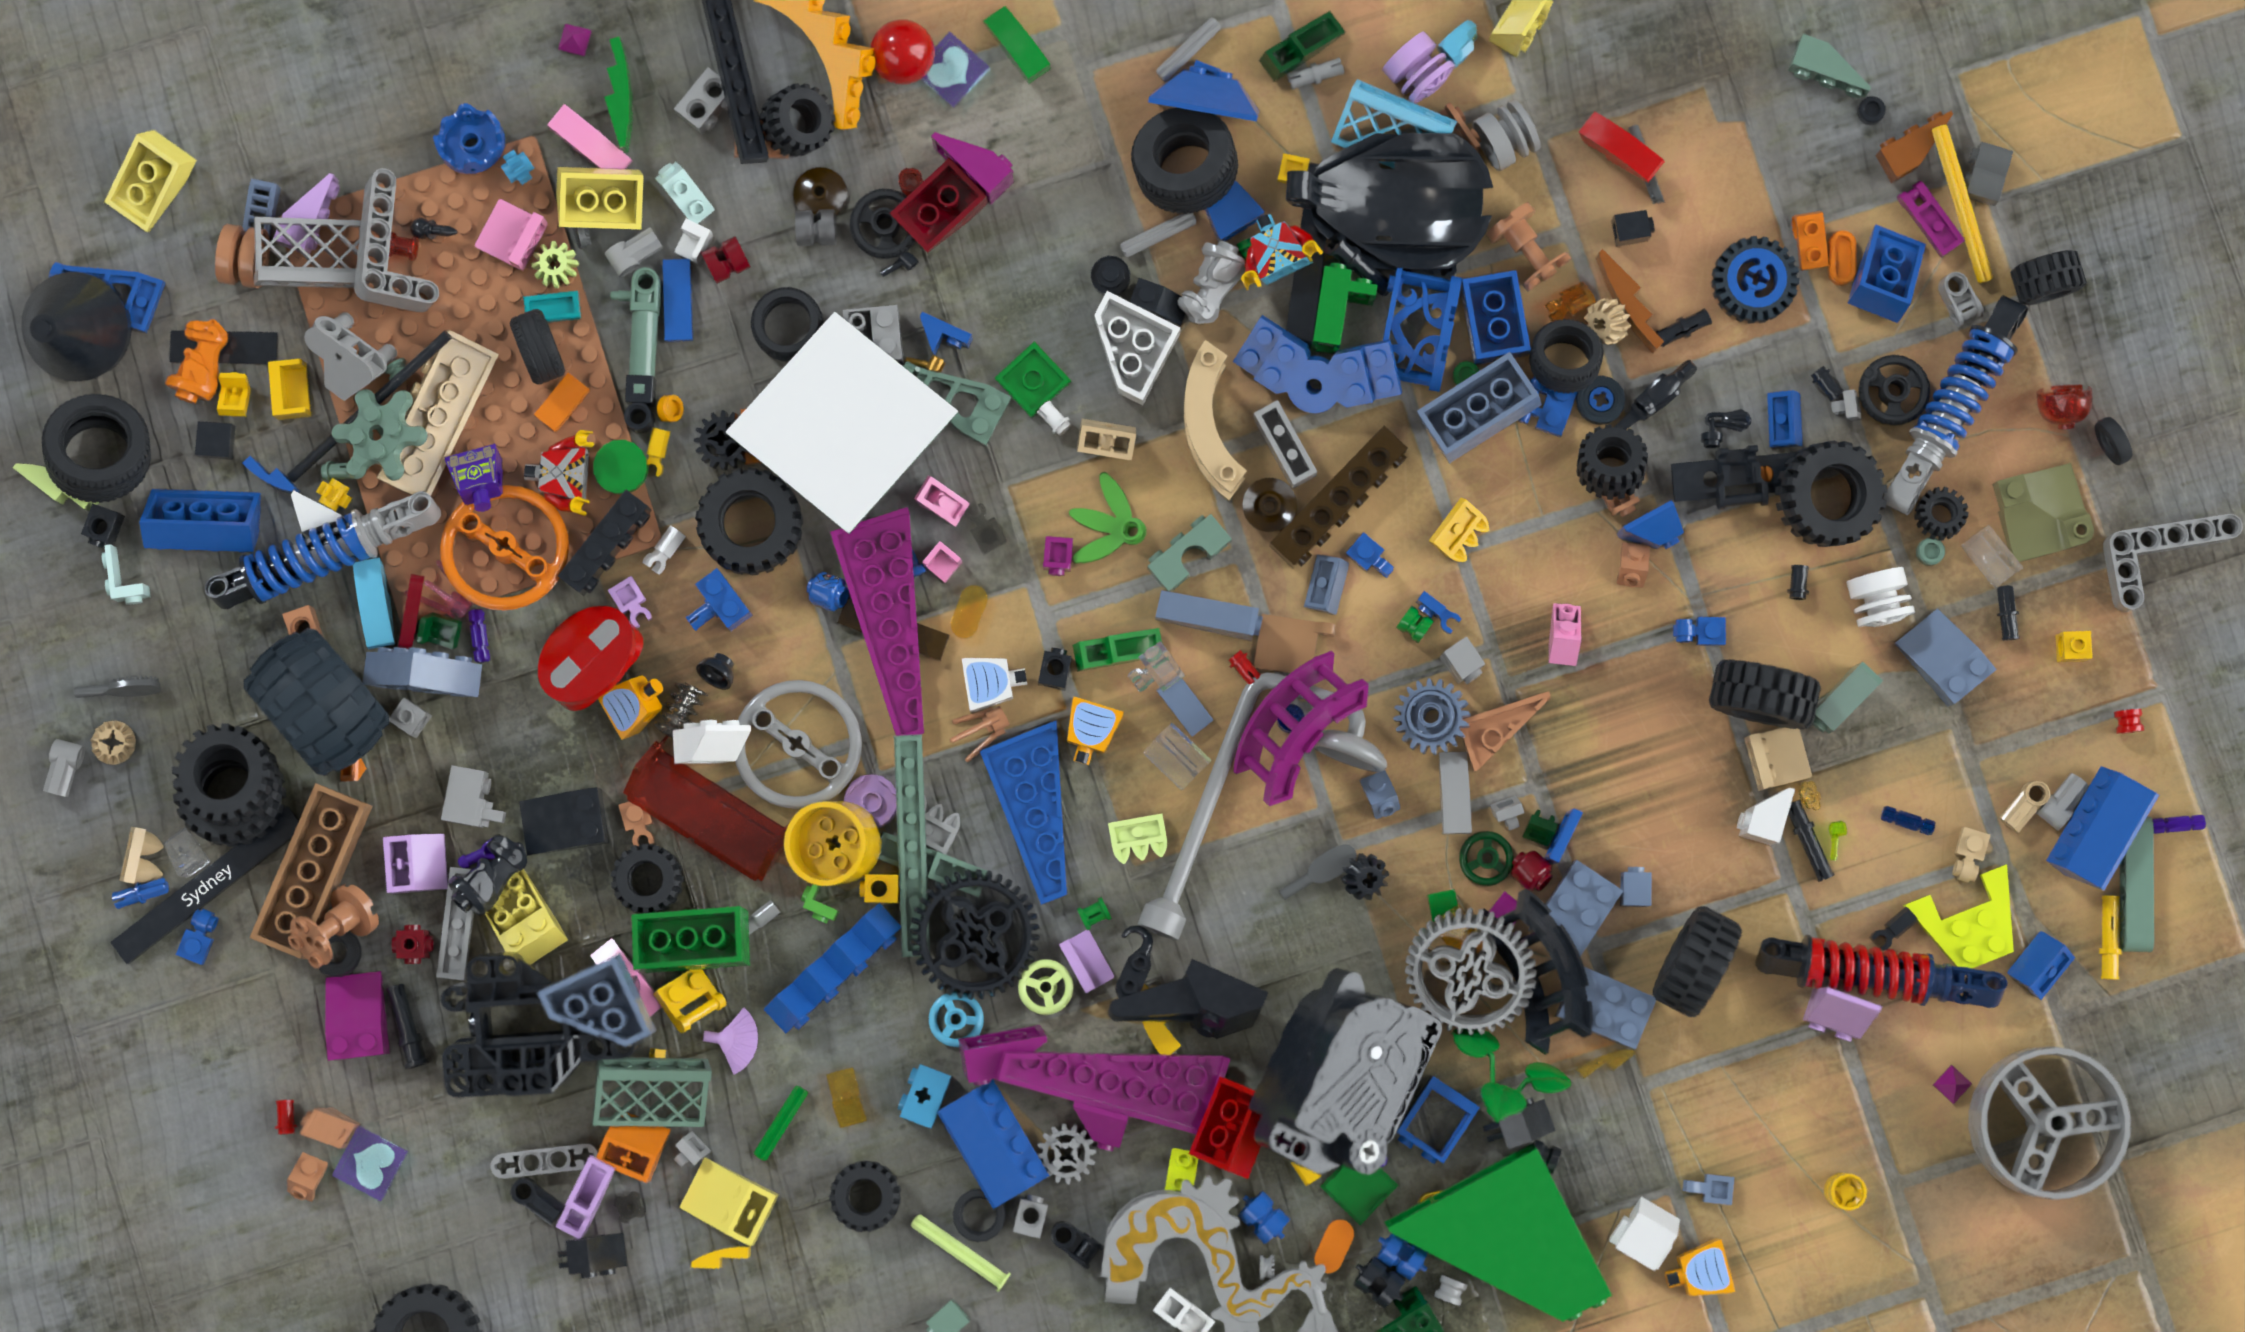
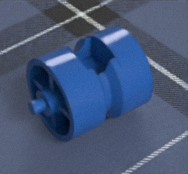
M1261 1191L1254 1198H1249L1247 1195L1243 1197V1200L1246 1202L1244 1204L1245 1207L1237 1216L1245 1225L1255 1226L1254 1233L1263 1244H1266L1273 1237L1284 1238L1285 1235L1282 1233V1228L1289 1222L1290 1218L1282 1210H1274L1272 1208V1199L1264 1191Z
M1392 1233L1389 1238H1379L1378 1242L1382 1244V1248L1377 1259L1388 1267L1396 1266V1272L1409 1281L1417 1271L1422 1270L1425 1272L1428 1267L1424 1265V1260L1428 1255L1427 1251Z

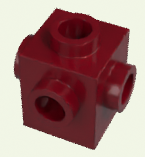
M404 925V930L396 931V937H392V952L396 953V959H404V964H421V959H430V952H433L434 947L433 936H430V931L421 930V925ZM408 939L414 941V947L410 950L408 949Z

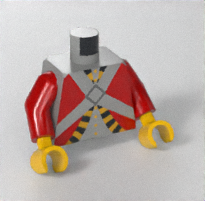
M580 430L576 435L564 438L551 445L547 452L541 453L540 465L525 464L524 480L539 481V491L544 494L545 500L559 511L574 512L582 516L587 515V512L582 511L581 507L583 504L590 503L589 500H586L590 452L582 447L594 446L593 442H587V436L593 434V431Z

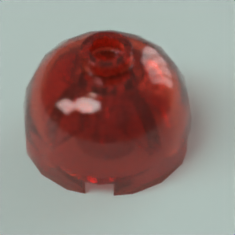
M2079 384L2051 386L2053 392L2044 393V388L2036 391L2037 406L2042 418L2050 424L2058 425V429L2061 430L2075 428V423L2083 421L2092 409L2093 395L2092 387L2090 386L2083 390V385Z

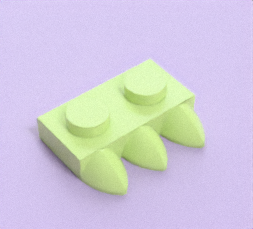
M1163 814L1108 823L1114 855L1121 863L1125 864L1128 860L1130 848L1143 861L1147 856L1149 844L1159 857H1163L1165 854L1167 836Z

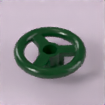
M1491 831L1477 832L1471 835L1460 849L1459 864L1461 870L1471 882L1477 885L1493 886L1499 884L1509 876L1513 868V849L1510 843L1498 833ZM1483 840V848L1477 853L1476 859L1468 863L1467 856L1471 846ZM1492 840L1500 844L1504 849L1506 855L1505 865L1499 862V854L1496 849L1492 848ZM1485 853L1490 854L1492 857V861L1488 864L1482 860V856ZM1478 867L1484 869L1494 868L1499 874L1491 878H1483L1474 874L1472 870Z

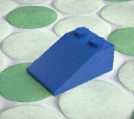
M1875 224L1853 281L1848 304L1899 323L1911 305L1926 244Z

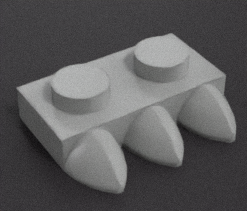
M924 795V804H925V811H926L927 801H926V797H925V795ZM938 804L925 813L926 845L947 855L959 832L960 816L959 813H954L942 822L943 807L942 804Z

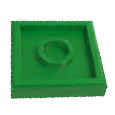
M1035 341L994 378L1031 419L1037 414V411L1047 401H1052L1071 383L1069 377Z

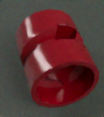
M736 236L723 241L720 248L713 246L701 252L716 284L729 279L732 272L739 274L751 268Z

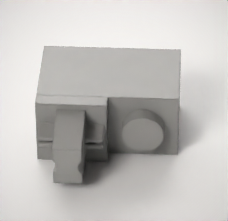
M451 766L441 820L480 828L489 827L490 821L505 823L506 812L492 810L493 803L484 800V795H488L491 788V779L488 778L489 773Z

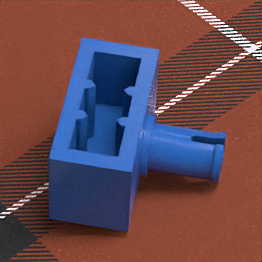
M716 568L695 584L705 597V604L685 618L693 629L697 631L698 628L713 617H720L725 626L730 631H733L753 615L723 574Z

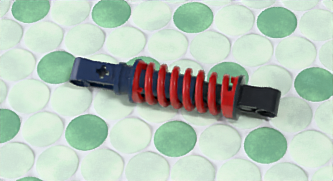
M1805 935L1802 943L1780 940L1773 937L1766 938L1761 943L1755 961L1757 969L1762 973L1797 978L1798 987H1812L1813 983L1815 988H1821L1824 977H1829L1828 988L1836 990L1838 980L1842 979L1843 991L1845 993H1850L1853 986H1858V994L1865 995L1867 988H1872V995L1878 998L1881 996L1882 990H1886L1888 999L1893 1000L1896 998L1897 992L1902 993V1000L1904 1002H1909L1911 999V1003H1917L1920 1006H1925L1929 998L1938 999L1939 1002L1951 1001L1959 1004L1995 1008L2000 1004L2008 985L2005 976L1999 972L1951 966L1949 963H1943V965L1935 964L1933 954L1913 953L1911 956L1909 952L1902 951L1897 955L1892 949H1887L1882 953L1878 947H1872L1867 951L1864 945L1858 944L1852 948L1848 942H1843L1838 947L1837 943L1833 940L1825 942V939L1811 937V935Z

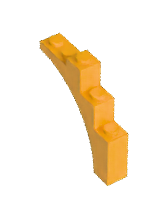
M753 0L771 6L785 14L804 31L817 49L827 71L834 103L835 128L842 130L857 128L860 118L859 102L863 91L862 77L872 76L875 58L873 56V48L847 43V38L850 34V16L823 11L822 7L825 0Z

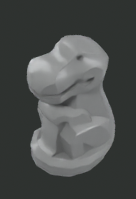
M1219 240L1218 245L1209 242L1204 243L1201 251L1205 258L1199 268V275L1193 279V283L1199 286L1200 290L1197 294L1190 290L1184 291L1182 297L1178 299V306L1188 315L1189 321L1194 324L1214 322L1218 318L1223 298L1244 274L1245 260L1237 255L1239 249L1227 242Z

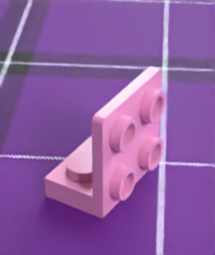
M499 199L476 241L475 247L524 271L548 222L543 216L535 212L530 214Z

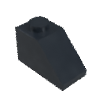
M1138 278L1130 303L1181 327L1186 314L1178 306V299L1182 297L1181 295L1165 286Z

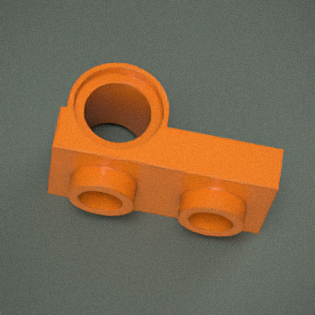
M1817 211L1792 216V230L1797 241L1800 269L1808 270L1829 266L1823 212Z

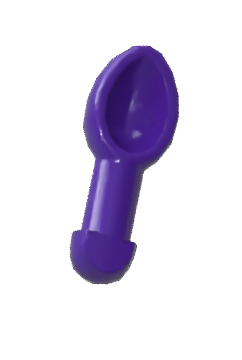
M489 840L482 845L481 849L468 855L463 854L460 856L458 865L466 869L470 865L477 863L480 858L494 860L495 856L487 848Z

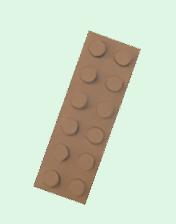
M315 783L252 930L251 939L297 958L307 959L299 950L293 949L289 944L288 937L291 935V921L296 917L302 916L312 920L317 925L324 922L325 914L331 906V894L340 885L371 812L372 805Z

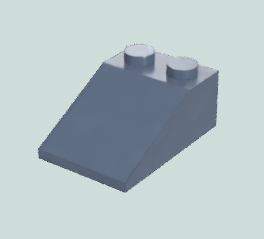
M1938 608L1894 643L1947 707L1957 703L1997 670L1983 652Z

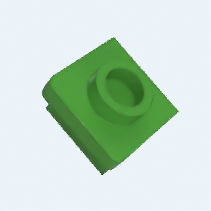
M813 884L810 887L807 885L801 901L805 902L803 908L814 912L812 918L826 924L829 919L836 921L840 911L815 901L821 886Z

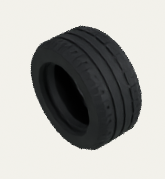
M98 393L77 396V398H72L70 401L67 400L59 408H56L44 426L41 443L46 471L52 482L56 484V487L60 488L62 492H66L68 496H72V498H78V500H84L85 502L92 501V503L117 500L116 498H122L124 495L126 496L129 492H132L134 488H137L149 470L151 446L147 425L142 415L132 405L127 404L126 401H122L120 398ZM90 428H107L118 433L127 443V449L122 458L113 465L101 469L85 468L76 464L67 455L66 448L74 436Z

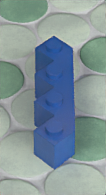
M880 903L877 904L847 933L835 941L820 958L808 966L793 983L776 995L764 1008V1011L785 1034L794 1027L799 1030L810 1020L808 1015L823 1001L829 1003L839 993L837 988L852 974L856 977L868 967L866 962L882 947L884 950L888 949L897 940L894 935L901 929V925Z

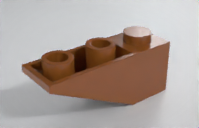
M1941 111L1937 112L1927 119L1928 123L1919 127L1916 124L1903 132L1904 137L1898 140L1892 137L1880 144L1881 149L1875 156L1891 183L1910 174L1919 167L1935 143L1932 129L1946 125L1953 115L1952 111L1944 115Z

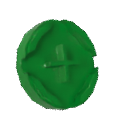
M613 440L604 444L597 452L593 461L594 476L597 482L608 492L621 495L626 489L629 492L636 491L645 482L648 474L646 455L635 443L627 440Z

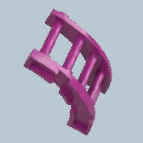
M1332 651L1307 661L1275 686L1256 709L1242 734L1235 755L1233 772L1239 774L1251 769L1266 784L1263 801L1268 806L1293 798L1295 782L1301 769L1298 764L1304 753H1310L1316 743L1324 736L1322 731L1333 721L1338 723L1352 713L1367 707L1369 684L1364 679L1350 684L1342 680L1333 671L1334 652ZM1326 679L1337 691L1321 700L1310 687ZM1299 695L1314 707L1300 722L1285 710ZM1278 718L1292 730L1282 747L1268 736ZM1263 746L1274 756L1270 772L1260 763Z

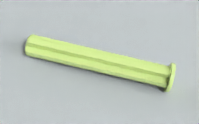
M918 1214L912 1221V1228L997 1286L996 1291L999 1292L1010 1277V1272L1005 1274L921 1214Z

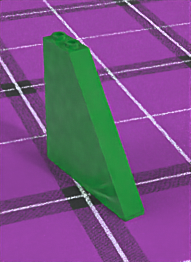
M1533 1144L1518 1150L1384 1221L1390 1233L1562 1322L1576 1320L1582 1316L1584 1310L1590 1307L1598 1308L1607 1302V1298L1612 1296L1538 1149Z

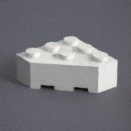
M1107 291L1095 313V323L1118 393L1143 406L1180 335V327Z

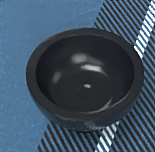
M716 653L714 657L705 658L696 666L698 675L715 688L728 690L734 680L732 670L734 663L724 654Z

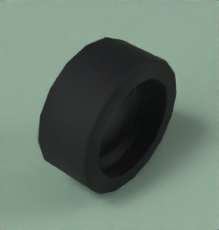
M981 1188L971 1189L961 1195L955 1203L953 1210L954 1225L959 1234L967 1240L975 1242L988 1241L997 1236L1004 1226L1006 1219L1005 1205L1003 1203L995 1208L996 1218L991 1228L980 1232L971 1230L963 1219L965 1206L973 1199L982 1198L987 1200Z

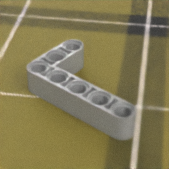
M380 168L372 174L366 182L364 189L354 290L356 295L364 301L414 312H425L439 297L437 285L429 280L387 271L396 177L390 170ZM376 181L381 182L385 186V188H382L379 185H377ZM373 206L379 207L383 213L377 212ZM371 231L379 234L380 238L374 237ZM368 256L374 257L377 263L370 261ZM365 281L371 282L374 285L375 289H372L369 286H367ZM392 287L398 288L401 294L394 292ZM419 293L425 294L428 300L421 298Z
M2225 514L2122 530L2108 536L2104 540L2103 551L2115 608L2121 612H2130L2139 608L2144 602V591L2137 555L2229 541L2241 534L2243 530L2241 519L2234 514ZM2223 521L2231 525V534H2226L2222 530ZM2196 526L2204 529L2205 536L2203 539L2196 536ZM2169 530L2177 533V543H2173L2168 539ZM2142 534L2150 538V547H2145L2141 543L2140 537ZM2115 538L2123 542V551H2118L2114 548L2113 541ZM2120 565L2128 569V578H2123L2119 575L2118 568ZM2125 592L2133 596V605H2128L2124 602L2123 595Z

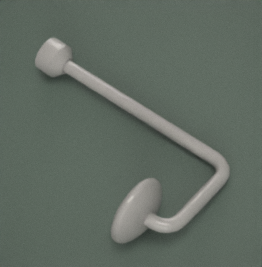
M1267 672L1261 674L1258 679L1254 677L1253 680L1255 682L1246 684L1164 895L1162 898L1159 897L1145 903L1137 923L1138 926H1142L1148 931L1163 937L1179 940L1186 918L1178 902L1237 752L1242 734L1259 694L1266 689H1273L1286 676ZM1316 686L1310 687L1321 700L1334 693ZM1362 709L1347 716L1349 719L1347 732L1331 729L1323 730L1324 736L1313 747L1332 759L1359 769L1382 772L1387 768V761L1381 751L1371 742L1362 738L1366 724Z

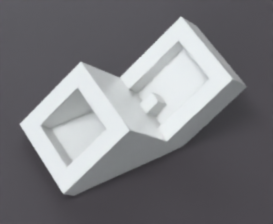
M1169 1288L1153 1310L1182 1332H1208L1215 1323V1320L1171 1288Z

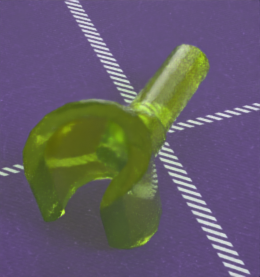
M1843 821L1832 822L1828 827L1832 842L1830 860H1837L1838 837L1847 835L1846 823Z

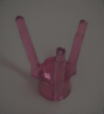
M437 560L436 565L441 569L443 574L446 576L442 566V562L440 560ZM426 580L424 582L427 587L446 600L444 603L446 606L421 596L420 602L445 612L452 618L457 616L462 619L473 605L472 602L455 591L449 595L430 581Z

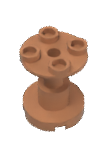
M1526 202L1510 212L1507 218L1497 222L1486 235L1492 244L1505 238L1516 253L1522 251L1537 271L1523 284L1529 292L1541 282L1540 278L1544 282L1557 273L1556 266L1561 268L1572 258L1567 252H1564L1549 261L1534 241L1538 236L1527 220L1536 210L1529 202Z
M343 884L332 892L331 905L333 909L325 914V921L320 925L302 916L296 917L291 921V935L288 937L289 944L293 949L299 950L308 959L311 966L316 969L322 965H327L331 961L332 949L328 939L333 935L343 936L348 931H351L354 935L362 937L370 934L378 926L377 913L373 915L370 909L373 906L371 899L355 885L351 884L345 887L346 884Z

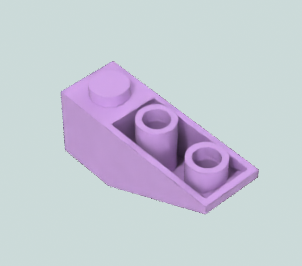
M329 173L284 212L281 218L328 219L330 215V210L328 209L332 199L335 200L339 193V180ZM292 225L286 231L297 243L307 235L299 225ZM307 226V227H308L310 230H312L315 226ZM320 226L319 228H317V229L313 232V233H315L319 238H320V235H319L318 233H319V230H320L321 226ZM276 230L274 238L280 233L278 230ZM283 235L275 241L289 249L294 247ZM309 236L300 246L310 255L311 250H315L318 243Z

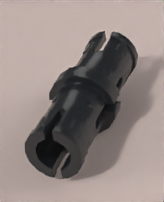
M1703 308L1686 318L1680 317L1676 319L1675 323L1659 331L1657 330L1655 333L1664 341L1661 346L1665 347L1682 337L1686 339L1691 336V333L1711 325L1712 320L1708 311Z

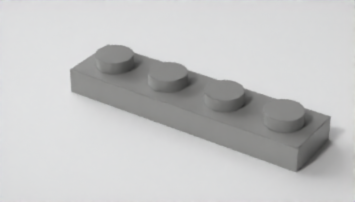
M450 867L449 880L453 876L464 877L472 869ZM448 885L436 977L466 981L474 912L469 910L465 913L453 902L451 897L454 895V892Z

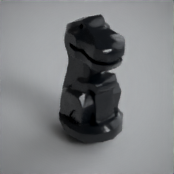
M500 834L491 837L487 848L495 856L494 860L489 862L486 858H480L477 862V867L470 870L464 877L453 876L448 881L450 889L454 892V895L451 897L453 902L465 913L472 910L481 916L490 911L499 899L510 877L526 867L527 855L522 843L513 842Z

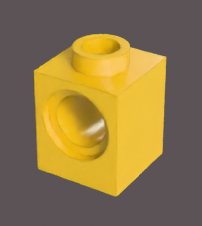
M2069 631L2055 635L2057 662H2085L2092 659L2091 631Z
M865 874V880H860V897H864L865 903L899 904V875ZM878 881H883L887 886L885 895L881 897H876L872 892V886Z

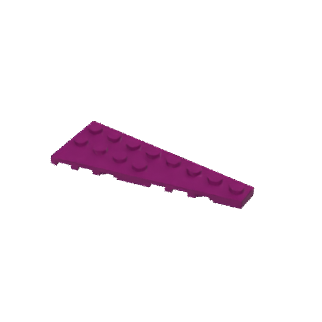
M908 507L862 521L850 534L842 528L830 532L895 735L924 734L910 513Z

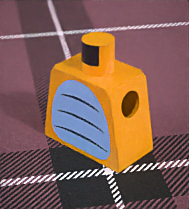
M641 675L615 685L610 691L598 698L621 740L639 734L662 710V705L657 696L663 692V686L659 680L653 678L647 681L646 677Z
M1073 697L1067 738L1068 743L1077 745L1073 761L1089 766L1093 751L1104 754L1123 718L1124 712Z
M1718 1238L1677 1255L1679 1268L1664 1272L1668 1288L1684 1285L1685 1292L1689 1296L1735 1292L1723 1243Z

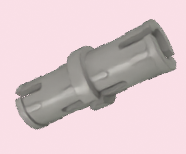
M1338 57L1318 65L1312 63L1308 68L1287 73L1291 89L1295 90L1312 83L1318 85L1321 84L1322 80L1343 75L1344 69L1343 65H1340V58Z

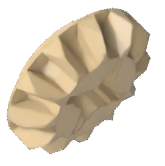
M120 721L104 722L95 729V733L90 739L92 742V752L98 760L110 765L120 764L128 760L136 746V739L132 729ZM112 735H115V739L124 744L116 745L113 747V750H110V746L103 743V740L111 739Z

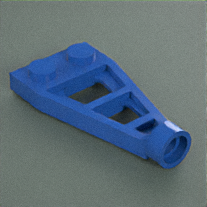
M58 262L53 264L49 278L60 273L85 272L101 277L111 285L114 283L130 285L131 291L125 308L130 313L131 327L144 333L148 332L166 282L140 272L67 266Z

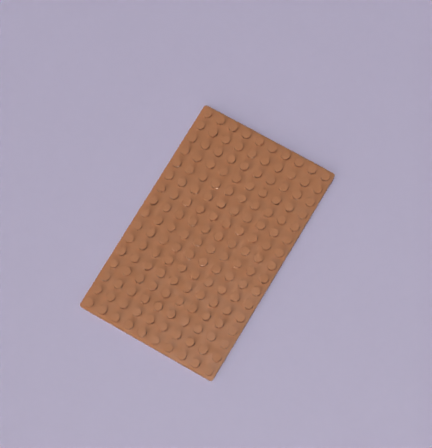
M530 136L505 144L503 154L499 160L483 172L463 174L450 169L446 164H442L396 179L387 271L435 283L439 289V297L427 311L414 312L364 301L356 295L354 288L298 287L310 328L320 316L334 319L340 313L347 312L354 319L353 327L348 330L376 350H379L385 344L393 345L397 350L395 360L405 358L407 361L405 365L414 359L444 330H451L499 354L451 455L495 444L503 461V485L524 487L544 497V494L538 488L539 481L524 480L525 464L540 465L541 453L547 452L551 445L564 438L576 435L580 430L593 431V434L587 436V442H593L594 446L582 447L590 452L586 500H589L590 503L583 504L581 510L587 512V515L582 516L574 512H564L557 509L566 525L569 536L568 563L621 496L606 491L597 482L593 473V461L597 452L604 444L613 440H627L630 442L632 440L624 420V414L578 268H571L577 275L576 277L567 276L570 282L569 285L564 284L560 280L559 288H555L552 282L548 286H544L542 283L543 278L536 279L534 276L538 270L533 269L531 264L539 260L533 254L524 271H521L475 247V243L498 200L502 199L530 214L535 212L543 216L548 222L534 252L542 254L543 251L540 247L542 244L551 249V241H555L558 248L562 243H566L568 246L567 251L572 250L565 227H559L557 201L538 141L535 137ZM512 150L517 155L524 152L535 168L529 172L532 179L521 185L519 180L511 183L501 168L506 163L503 156ZM379 184L380 187L385 188L383 184ZM364 189L338 197L335 200L332 199L328 208L330 210L328 219L361 220ZM373 206L377 212L383 213L379 207ZM417 218H425L428 221L435 220L437 225L451 226L457 229L458 233L449 237L436 236L434 239H417L411 234L410 225ZM321 226L318 233L320 239L325 244L335 235L327 226ZM347 227L341 234L353 245L359 239V227ZM371 231L374 237L380 238L379 234ZM338 237L328 245L339 258L349 249ZM318 244L315 250H311L310 256L313 257L322 247ZM325 250L314 259L322 268H330L336 262ZM294 251L288 257L294 267H302L308 261L297 251ZM351 251L342 261L349 268L356 269L357 256ZM368 256L370 261L377 263L374 257ZM556 259V263L554 261L550 263L552 270H554V266L559 268L561 265L558 259ZM337 264L334 268L342 267L339 264ZM369 282L367 286H369L372 289H375L374 285L371 282ZM392 287L394 292L401 294L398 288ZM578 291L582 319L548 323L566 371L559 378L557 377L554 380L537 385L531 380L509 323L513 317L525 313L523 299L525 296ZM419 293L421 298L428 300L425 294ZM355 345L353 348L357 350L356 354L358 355L359 347ZM319 357L324 372V359ZM422 366L380 405L389 403L396 392L401 390L410 392L415 382L421 383L424 373L421 372ZM384 372L361 390L369 389L375 394L389 381L390 375ZM570 373L591 391L556 433L535 417L534 413L565 375ZM330 391L339 424L344 423L358 410L355 402L356 393L344 401ZM373 429V438L377 441L381 436L377 430ZM346 443L351 459L354 449L350 443ZM378 464L370 466L365 475L357 479L367 514L374 508L380 509L391 502L411 496L377 479L376 477L382 467ZM447 464L431 495L432 499L441 509L440 519L433 525L426 526L412 532L408 536L393 540L391 544H383L377 547L401 624L411 574L425 576L417 623L420 618L432 612L445 615L476 605L456 591L449 582L441 562L440 544L443 530L451 514L463 502ZM645 482L638 490L630 493L652 510L649 513L650 518L642 528L638 527L632 535V542L625 550H620L615 557L616 560L654 548L662 537ZM504 498L490 501L491 508L485 512L473 510V513H476L481 521L494 531L510 532L519 543L520 548L533 557L540 556L547 563H553L557 548L554 528L547 516L536 506L523 500ZM469 522L466 530L475 529L478 522ZM462 532L456 533L453 545L455 566L462 579L474 590L491 597H501L537 585L536 582L530 579L526 571L514 563H499L491 553L490 548L479 540L467 538ZM497 543L500 549L504 548L506 550L512 551L509 545L505 547ZM535 566L532 574H540L544 570V566Z

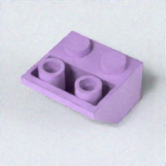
M444 834L383 837L387 893L399 894L448 888Z

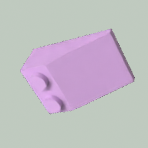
M1815 988L1812 990L1803 1020L1810 1023L1809 1028L1823 1033H1825L1826 1029L1836 1032L1835 1037L1851 1042L1852 1038L1860 1039L1879 1014L1882 1006L1831 988Z

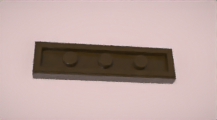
M848 598L837 623L862 632L852 599ZM917 623L919 654L941 661L950 635Z

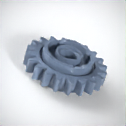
M1428 678L1427 685L1423 687L1419 681H1416L1417 690L1414 691L1412 688L1407 687L1409 697L1399 696L1404 705L1394 707L1401 715L1393 717V720L1402 723V725L1396 728V731L1398 733L1406 732L1401 740L1404 743L1412 740L1410 744L1412 750L1421 745L1420 752L1422 754H1425L1429 747L1433 755L1437 754L1438 747H1441L1447 753V743L1457 747L1458 744L1455 737L1465 738L1460 729L1470 727L1466 721H1463V718L1471 716V713L1462 710L1468 705V702L1466 700L1458 701L1463 695L1460 690L1452 694L1454 690L1452 683L1444 688L1443 680L1439 679L1436 686H1434L1432 680ZM1431 710L1438 711L1439 717L1437 721L1427 723L1425 720L1426 714Z

